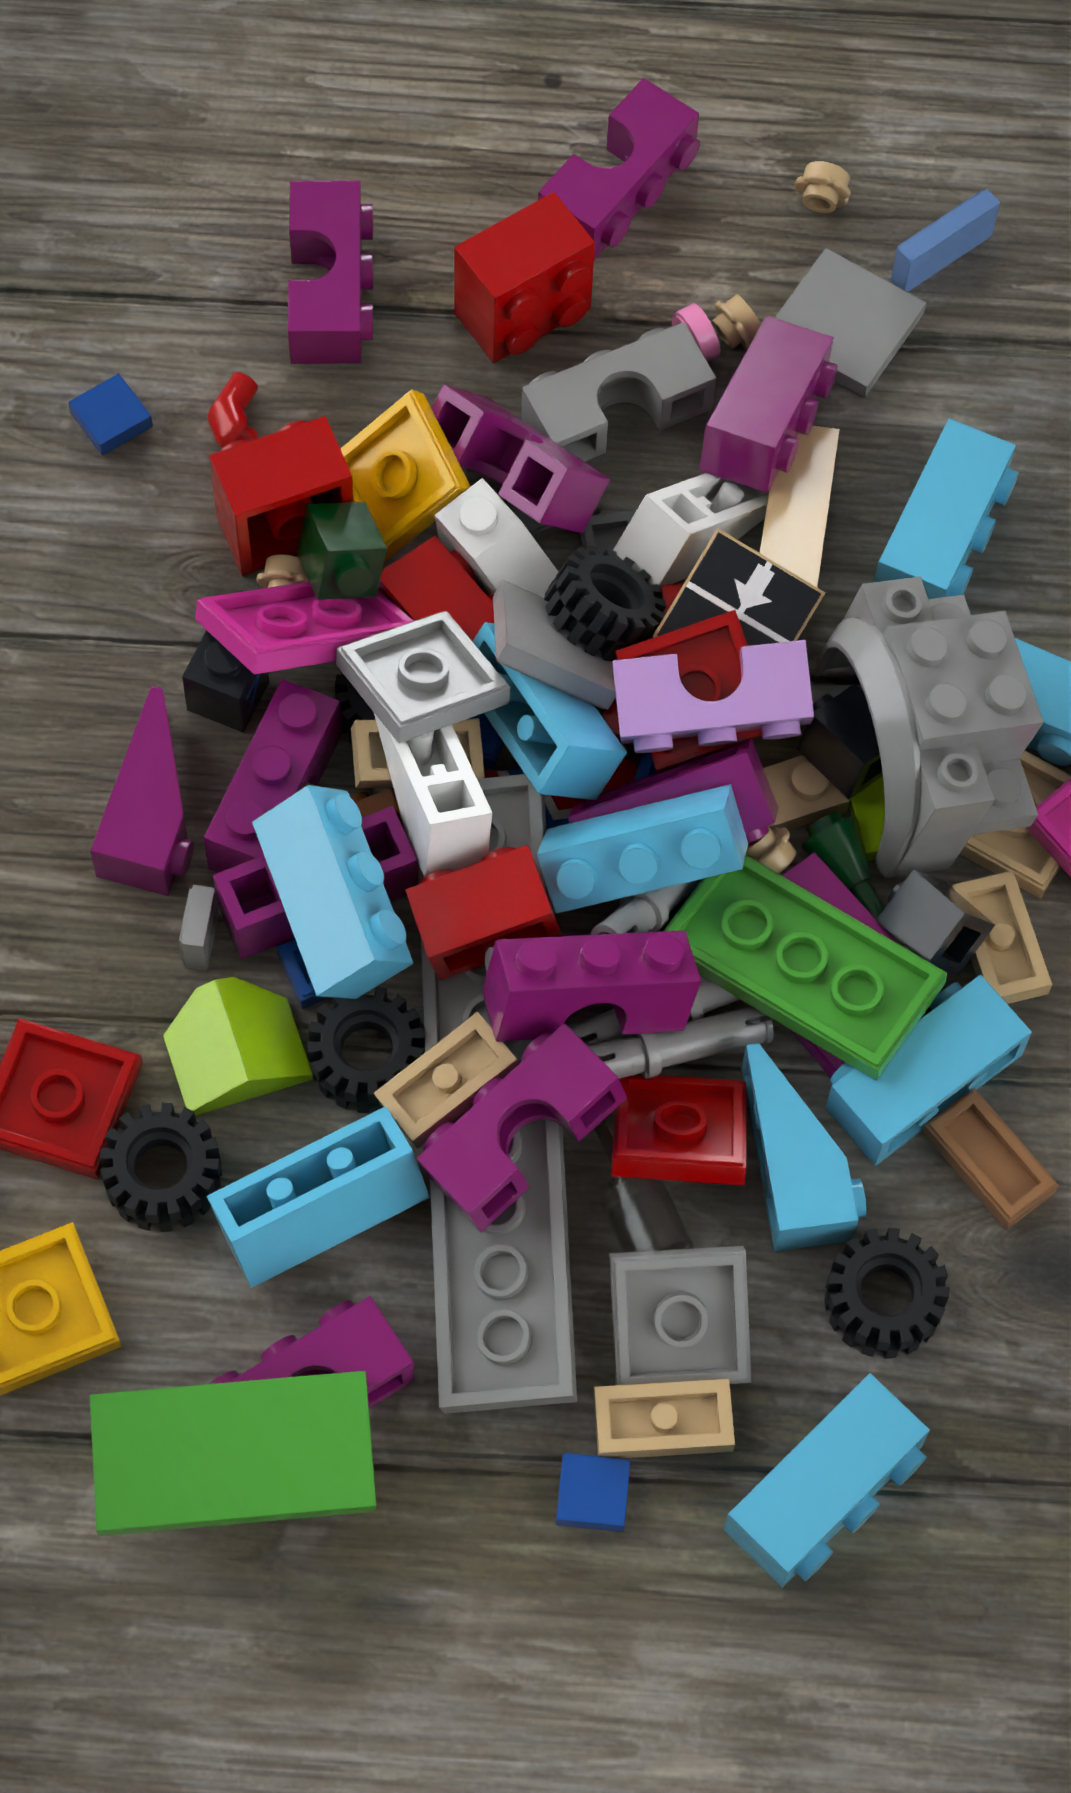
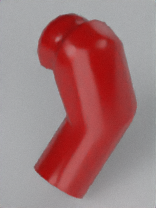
M238 371L232 374L208 413V424L216 443L222 449L226 445L238 440L252 441L259 438L257 431L247 425L248 419L244 413V410L258 391V385L251 377Z

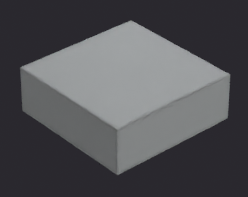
M193 885L192 889L189 888L178 941L182 963L185 964V968L208 971L219 917L215 888Z

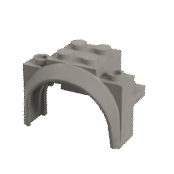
M921 576L862 584L844 619L837 625L816 659L814 673L815 676H821L826 669L852 666L869 706L880 752L885 794L884 829L874 862L878 871L885 878L909 875L913 869L923 873L950 869L972 835L1028 827L1037 818L1038 812L1019 758L1043 724V719L1006 611L971 615L964 595L928 599Z

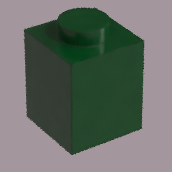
M366 503L306 504L296 553L317 600L376 597L387 547Z

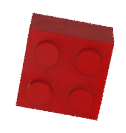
M555 191L454 246V314L493 364L510 354L519 355L526 352L537 342L538 338L559 326L569 327L577 323L591 309L595 241Z
M326 416L311 421H294L285 425L276 433L252 441L238 440L226 445L221 451L209 455L217 519L241 576L265 569L266 559L270 556L290 555L298 557L296 552L306 504L354 502L352 474Z

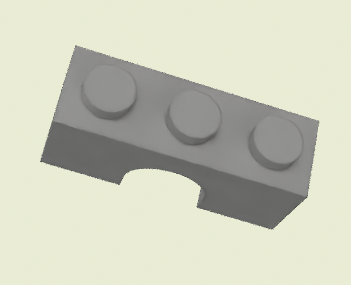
M684 322L668 329L656 328L643 334L637 341L613 351L601 350L595 352L581 364L561 372L550 371L537 376L529 385L522 387L521 420L585 462L606 453L608 421L602 411L608 406L622 402L636 404L650 414L658 430L661 431L712 410L716 376Z

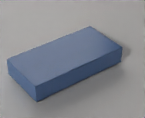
M988 189L981 190L898 245L891 282L909 292L993 235L1000 201Z

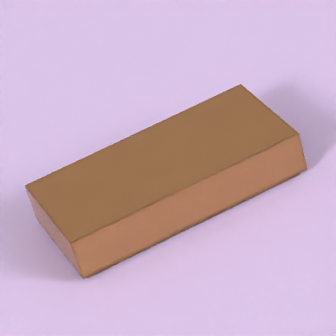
M975 1088L924 1124L922 1133L1005 1230H1008L1056 1193L1059 1187L1056 1181Z

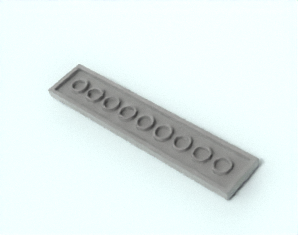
M525 774L477 779L492 811L488 853L503 847H514L517 849L528 845L539 868L550 899L537 857V852L546 832L545 795L537 793ZM418 863V882L420 884L424 875ZM421 939L425 1052L476 1012H479L492 1028L482 993L487 974L485 965L440 980L427 957ZM533 1040L503 1041V1043L520 1064L523 1052ZM464 1112L457 1119H455L453 1123L458 1121L466 1112ZM535 1120L522 1126L513 1136L509 1146V1158L520 1169L530 1188L482 1232L430 1180L439 1408L444 1414L577 1402L563 1127L554 1121Z

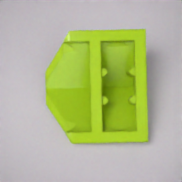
M236 977L216 979L197 987L163 1035L185 1107L194 1111L195 1116L313 1080V1074L287 998Z

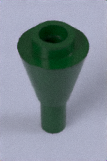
M837 811L815 821L806 828L810 838L802 843L801 848L808 855L815 852L870 914L877 919L885 908L870 882L872 876L857 817L851 816L843 819L840 812Z

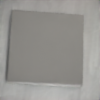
M825 248L775 318L834 337L829 362L838 365L835 382L865 398L924 315L927 302Z
M502 580L493 595L496 661L596 707L608 710L616 698L613 662L604 660L600 650H598L595 656L584 652L586 644L580 640L576 645L568 641L567 637L570 632L567 629L557 630L553 624L557 616L547 614L545 607L548 601H545L543 597Z
M447 611L337 648V667L398 743L509 704L511 687Z
M744 1246L609 1253L616 1385L729 1379L730 1384L751 1383L747 1265Z

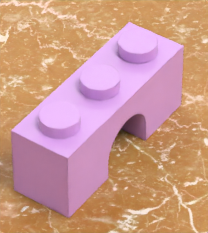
M806 640L741 647L739 654L741 667L740 685L727 698L711 702L695 698L684 688L679 676L677 654L613 660V676L621 744L634 743L635 753H651L673 749L672 739L698 736L699 746H717L737 742L736 732L762 729L763 739H782L801 735L800 725L811 724L814 718Z

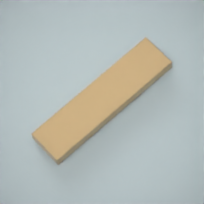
M812 426L808 435L798 433L799 445L791 469L788 473L779 471L769 489L759 552L818 587L840 429Z

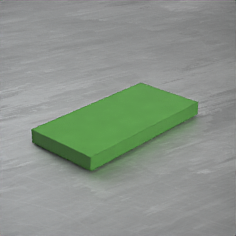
M745 855L741 870L703 878L664 930L686 931L699 975L876 1081L943 988L947 979V972Z
M366 1371L90 1395L95 1517L98 1536L377 1512Z

